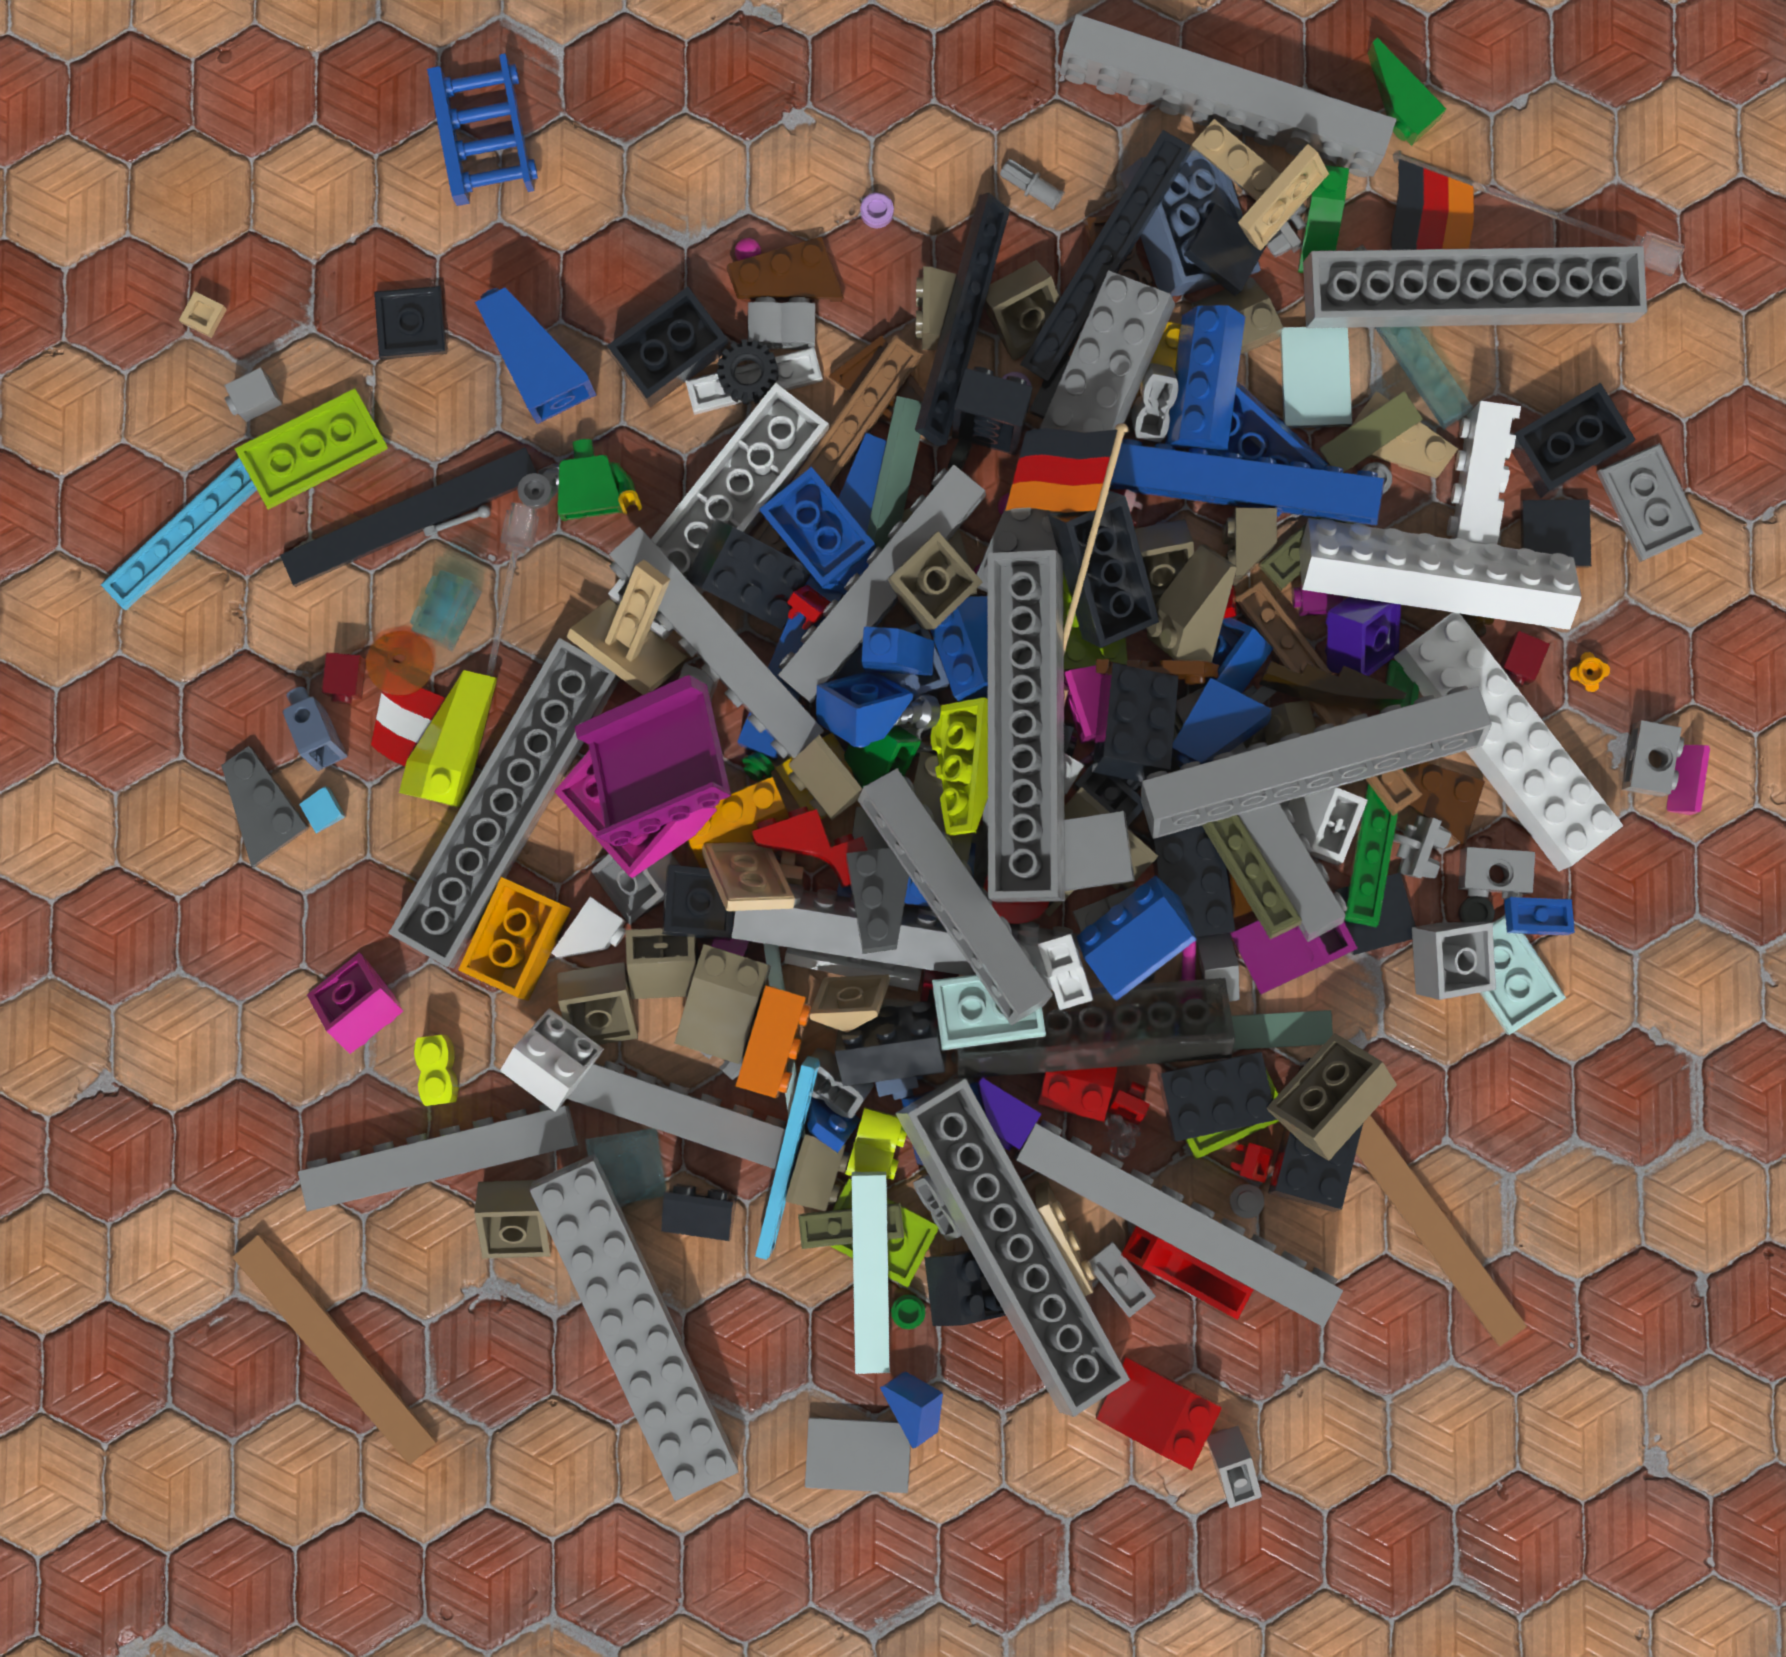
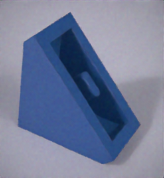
M906 1371L880 1387L913 1449L938 1433L943 1392Z

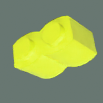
M434 1035L417 1038L414 1056L416 1064L421 1071L418 1080V1091L423 1104L430 1106L456 1102L459 1086L457 1077L452 1070L455 1051L448 1035Z
M867 1107L864 1108L846 1175L852 1176L851 1172H886V1180H894L899 1160L893 1159L896 1145L903 1147L907 1135L897 1116Z

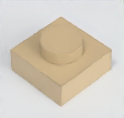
M194 291L179 321L212 338L227 309L224 305Z

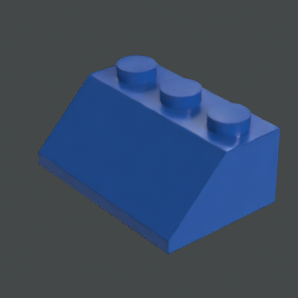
M988 596L967 597L936 629H930L951 690L959 702L983 697L988 699Z
M1156 875L1145 884L1140 885L1131 895L1113 906L1109 912L1092 925L1087 926L1083 932L1076 936L1083 958L1116 1001L1197 940L1180 897Z

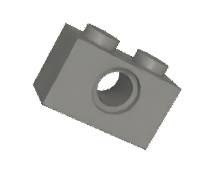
M1643 720L1632 725L1622 790L1658 797L1669 795L1671 790H1675L1679 777L1678 770H1675L1676 759L1681 756L1684 747V738L1680 737L1681 727ZM1651 751L1657 752L1661 757L1659 768H1655L1649 763L1648 756Z
M1476 847L1463 848L1460 851L1458 890H1468V896L1470 897L1482 896L1484 898L1488 897L1489 892L1502 893V899L1522 897L1523 894L1533 893L1535 852ZM1493 865L1499 866L1504 874L1503 880L1499 884L1493 882L1489 876V870Z

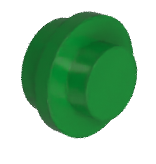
M754 751L751 755H746L742 761L745 765L743 770L752 780L759 782L760 780L763 781L772 777L771 772L774 770V765L763 754Z
M914 1295L900 1296L892 1305L891 1315L893 1321L903 1329L918 1327L925 1318L923 1302Z

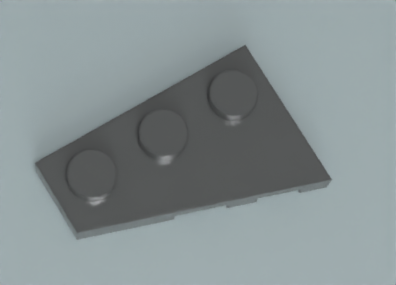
M246 747L221 765L251 867L255 868L309 829L252 747Z
M890 847L846 853L862 954L897 949L909 875Z

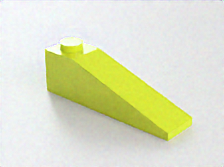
M463 670L407 759L399 790L400 794L461 808L468 796L497 678Z
M984 697L941 705L940 719L931 730L932 750L937 751L939 765L935 767L936 776L942 780L943 787L940 801L945 833L950 836L976 832L988 800V699Z

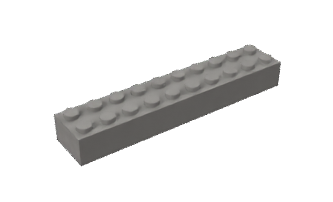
M1079 14L1075 16L1063 51L1060 74L1064 75L1072 83L1083 84L1085 82L1097 86L1096 88L1105 94L1113 95L1116 92L1128 96V99L1133 103L1139 105L1149 103L1158 106L1162 112L1169 115H1178L1179 113L1189 116L1193 122L1200 125L1208 126L1215 119L1234 136L1243 134L1252 137L1256 143L1263 146H1272L1274 144L1286 148L1285 151L1294 156H1297L1309 144L1319 153L1324 165H1338L1349 168V172L1358 177H1373L1385 156L1396 122V118Z
M1643 246L1311 251L1303 262L1306 328L1634 323L1647 313Z
M1108 270L1040 429L1058 428L1095 432L1116 430L1115 426L1117 424L1125 422L1175 307V302L1170 293ZM1005 507L976 574L983 582L978 587L980 590L988 593L987 553L1057 550L1058 552L1048 517L1049 514L1056 511L1036 508H1016L1005 511Z
M1057 550L987 553L988 899L994 902L1065 901L1063 558Z
M561 638L557 640L388 934L446 967H455L476 931L500 878L506 879L552 799L554 791L560 785L584 743L577 739L574 726L600 715L621 679L586 652Z
M1467 686L1456 687L1448 691V695L1434 698L1433 695L1424 696L1414 701L1413 705L1403 708L1400 705H1392L1381 710V714L1368 717L1367 714L1357 715L1350 718L1346 724L1335 727L1334 724H1325L1314 729V733L1303 736L1300 733L1289 734L1281 738V742L1267 745L1265 742L1257 743L1247 748V752L1236 755L1233 752L1222 753L1214 757V761L1208 763L1190 762L1181 766L1179 771L1169 774L1166 771L1152 773L1147 776V780L1142 781L1141 803L1152 838L1162 837L1204 825L1208 822H1215L1483 746L1492 723L1479 686L1470 689Z
M788 883L795 897L793 909L735 911L732 938L965 976L976 974L931 907L919 905L918 908L905 906L904 903L897 949L862 954L852 895L851 897L838 896L836 891L830 889H818L817 892L807 891L801 885ZM1034 922L1009 923L1012 936L1019 945L1021 944L1027 949L1032 965L1036 966L1038 973H1042L1047 978L1053 990L1038 944L1072 934L1079 953V943L1076 938L1079 934L1073 933V930L1061 926L1053 927V930L1039 928V924Z
M966 1078L951 1079L895 1113L1059 1413L1075 1417L1128 1382L1130 1379Z
M1042 1120L1040 1125L1035 1124L1022 1147L1017 1150L1014 1158L1022 1164L1322 1327L1326 1325L1343 1292L1342 1289L1335 1286L1337 1278L1316 1267L1313 1268L1312 1272L1305 1270L1307 1262L1285 1250L1281 1256L1274 1253L1276 1245L1253 1234L1251 1240L1243 1236L1246 1230L1226 1218H1223L1221 1223L1213 1220L1215 1212L1194 1201L1189 1207L1182 1203L1184 1195L1165 1185L1162 1186L1161 1190L1151 1186L1154 1179L1134 1168L1130 1174L1121 1170L1124 1163L1104 1152L1100 1158L1090 1153L1093 1146L1075 1136H1072L1070 1141L1060 1137L1063 1130L1045 1120Z
M592 1154L533 1181L530 1187L532 1197L674 1500H680L738 1473V1459L596 1154Z

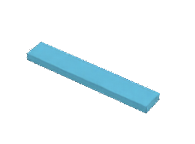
M240 458L235 460L100 584L124 610L133 605L257 491Z
M807 1056L801 1065L755 1257L765 1260L771 1256L775 1249L786 1204L785 1198L794 1172L820 1065L819 1059Z

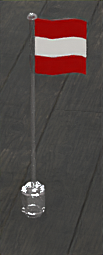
M511 503L510 510H506L500 542L506 544L505 550L511 552L486 673L487 676L493 677L518 553L525 554L526 549H533L539 517L536 516L538 509L529 508L521 503ZM387 667L371 746L391 761L406 766L407 759L446 698L409 683Z

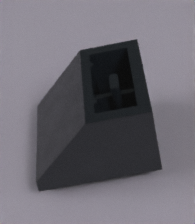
M676 1184L673 1186V1189L664 1192L662 1232L723 1241L731 1240L737 1198H731L730 1191L710 1189L707 1194L696 1193L697 1186Z
M971 1250L924 1257L933 1326H961L1006 1316Z

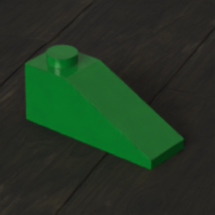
M1377 37L1372 42L1367 54L1387 116L1396 118L1393 133L1400 140H1406L1412 146L1440 121L1446 108Z
M1325 165L1329 173L1328 176L1307 198L1304 220L1306 226L1303 228L1298 273H1303V262L1311 251H1336L1346 198L1349 168Z

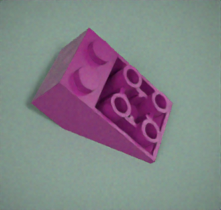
M1259 920L1230 934L1260 995L1357 949L1345 923L1307 942L1298 926L1270 939Z

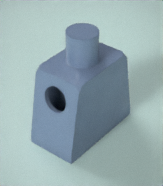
M297 687L289 691L286 696L291 706L283 710V715L300 756L317 771L347 758L348 755L326 709L314 697H309L305 687Z

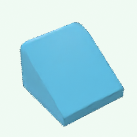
M327 786L319 789L299 804L316 834L346 817L331 789Z

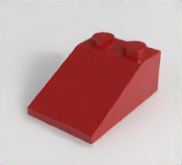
M1071 1007L1060 1010L1036 1104L1104 1122L1115 1082L1127 1022Z
M1125 1357L1122 1366L1130 1380L1106 1396L1096 1419L1192 1471L1222 1407L1217 1402Z

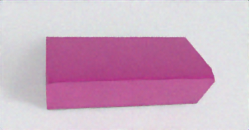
M1684 745L1681 756L1676 759L1675 770L1679 772L1678 783L1675 790H1671V794L1668 795L1667 811L1686 815H1693L1701 811L1710 754L1708 745Z

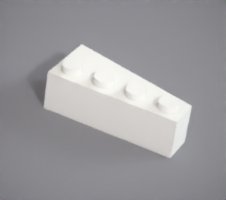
M1480 401L1467 415V418H1462L1459 437L1464 438L1463 451H1458L1455 462V470L1460 471L1459 483H1454L1451 494V503H1456L1455 514L1449 517L1447 536H1452L1451 539L1460 538L1473 543L1498 544L1505 503L1504 499H1499V492H1505L1509 480L1510 470L1508 466H1504L1505 460L1509 459L1511 450L1514 449L1516 435L1510 433L1511 422L1515 418H1519L1521 406Z

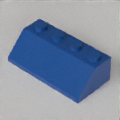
M1228 305L1196 306L1182 315L1175 365L1178 394L1173 406L1169 409L1170 423L1165 439V444L1172 445L1175 449H1228L1245 316Z
M1238 381L1236 384L1228 449H1205L1213 456L1222 457V453L1229 452L1242 455L1243 460L1256 461L1257 457H1267L1276 460V464L1288 466L1292 461L1304 462L1309 464L1311 469L1323 470L1324 466L1328 465L1322 457Z

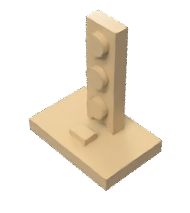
M1215 119L1192 143L1193 148L1256 200V203L1240 219L1238 224L1249 241L1260 251L1329 174L1319 153L1309 144L1303 148L1280 174Z
M644 559L635 566L619 606L608 599L572 626L567 635L569 640L642 695L658 688L679 671L688 658L650 630L671 579Z

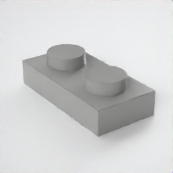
M1113 1241L1088 1260L1096 1277L1129 1318L1156 1297L1129 1261L1121 1256V1251Z

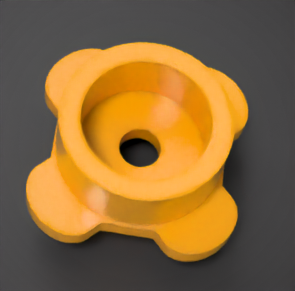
M1585 652L1581 655V661L1577 667H1573L1570 670L1569 676L1571 680L1582 683L1586 691L1595 692L1599 689V682L1610 674V667L1600 659L1595 658L1593 653ZM1588 669L1592 670V675L1587 674Z

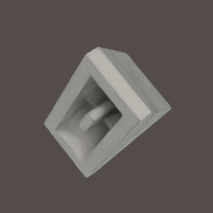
M1230 933L1198 937L1196 944L1205 1005L1240 1000L1239 965Z

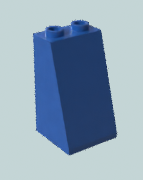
M506 287L501 290L498 288L490 289L481 295L480 300L475 302L536 424L596 396L587 374Z

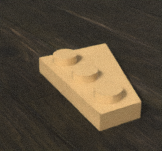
M1048 1180L1036 1185V1209L1083 1295L1087 1296L1093 1293L1092 1280L1096 1279L1093 1268L1088 1259L1083 1261L1079 1252L1081 1249L1079 1240L1073 1230L1070 1231L1066 1223L1065 1212L1060 1202L1056 1200Z

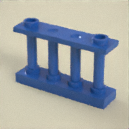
M506 53L499 54L502 70L451 80L450 76H444L440 66L427 69L451 196L456 206L470 204L468 193L473 192V188L522 178L527 191H535L533 180L538 179L537 168L534 159H528L514 88L515 84H520L516 64H509ZM505 83L507 102L457 111V108L451 109L449 97H454L457 92ZM511 115L514 129L512 134L466 143L463 140H457L455 129L461 128V124ZM517 147L520 165L472 175L469 172L463 171L462 161L467 160V156Z

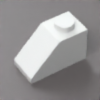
M590 897L558 942L552 954L558 958L607 950L611 944L616 947L625 935L626 929L623 926L627 921Z

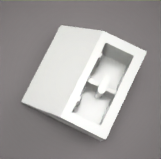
M1335 787L1290 800L1288 808L1295 820V823L1292 824L1298 835H1305L1312 848V852L1309 854L1337 866L1344 862L1368 800Z
M549 1008L513 1047L500 1071L556 1112L574 1091L604 1049Z

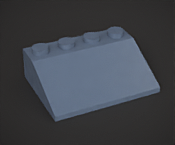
M1192 150L1140 236L1157 289L1170 293L1172 297L1219 285L1218 282L1184 256L1185 251L1209 210L1217 204L1238 222L1243 217L1231 179L1196 150ZM1141 157L1120 174L1125 191L1146 157ZM1258 262L1251 275L1261 271Z

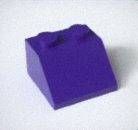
M1348 597L1329 610L1326 618L1328 626L1327 645L1325 648L1327 668L1338 674L1342 667L1346 666L1369 676L1393 659L1399 653L1401 604Z
M980 1077L977 1084L984 1113L1000 1143L1008 1151L1013 1146L1020 1149L1041 1116V1113Z

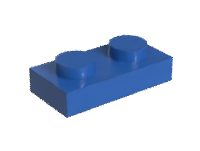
M1509 897L1504 900L1507 933L1570 935L1575 933L1572 899Z

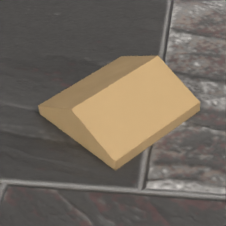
M889 974L823 978L809 1013L810 1019L846 1033L874 1019L879 1014L890 983Z

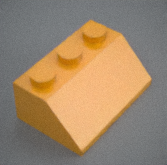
M773 777L720 800L719 804L715 806L717 811L698 833L688 841L700 867L708 868L702 856L703 844L753 842L751 832L757 830V823L775 817L776 822L789 819L787 809ZM772 849L774 853L780 851V850H774V849Z
M501 877L458 970L517 998L529 1001L571 908Z

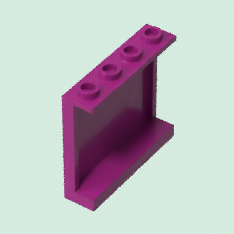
M691 675L680 678L574 726L577 739L589 744L605 828L595 832L596 837L613 846L626 845L634 837L641 834L654 833L664 824L671 821L684 820L690 816V813L702 808H712L718 805L720 800L731 796L707 684Z

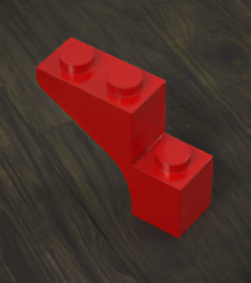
M807 806L788 812L789 819L776 822L775 817L761 821L756 824L757 830L751 832L752 840L758 847L809 855L823 860L835 872L842 889L851 886L846 853L867 851L863 836L854 839L853 834L833 840L835 846L830 847L817 809L808 811Z
M1137 1225L1121 1253V1256L1141 1268L1172 1283L1237 1320L1254 1290Z

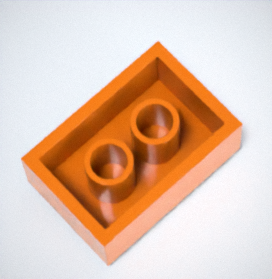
M765 985L736 1087L773 1098H778L780 1092L787 1093L792 1073L786 1070L790 1058L797 1059L802 1043L801 1039L796 1038L800 1025L807 1026L809 1013L812 1008L806 1005L808 998Z

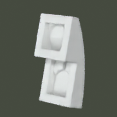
M1072 934L1038 944L1059 1010L1094 1000Z

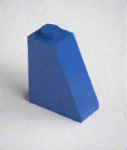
M864 627L862 647L864 672L933 675V640L899 628Z
M1210 678L1173 742L1172 757L1175 758L1174 762L1179 767L1195 761L1204 764L1214 761L1213 759L1217 755L1232 751L1268 725L1271 719V708Z

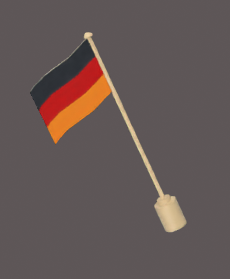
M1124 423L1117 424L1115 426L1116 430L1095 432L1058 428L1033 429L1025 433L1005 511L1016 508H1036L1063 513L1096 510L1063 631L1064 653L1124 432H1128V426ZM1064 685V706L1069 691L1066 685Z

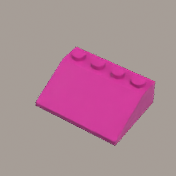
M590 750L554 791L627 875L632 878L695 836L717 811L715 806L699 809L690 813V816L684 820L671 821L660 826L661 828L654 833L641 834L632 838L631 842L626 845L613 846L597 838L595 833L604 829L605 825Z

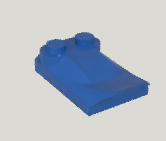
M812 467L759 509L772 528L775 529L822 588L835 590L845 595L848 591L844 587L856 573L861 576L869 567L866 561L875 550V543Z

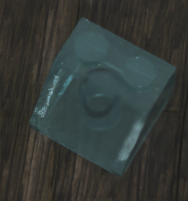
M440 570L438 576H432L427 584L425 594L428 596L423 606H418L411 617L410 624L413 625L411 631L417 636L453 652L482 592L472 581Z
M652 1128L585 1139L588 1156L596 1154L619 1204L664 1196L666 1185L657 1129Z

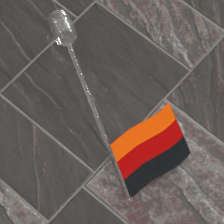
M1397 150L1393 154L1394 162L1397 163L1398 161V200L1391 233V250L1469 249L1474 223V188L1624 245L1643 246L1645 267L1671 277L1684 252V244L1646 231L1643 237L1637 235L1635 241L1408 157L1401 154L1402 150Z

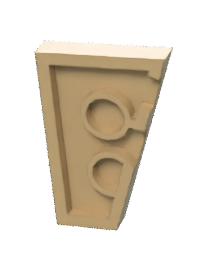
M1376 391L1351 427L1390 400ZM1418 422L1368 457L1376 460L1377 458L1398 464L1399 467L1437 478L1458 448L1421 422Z

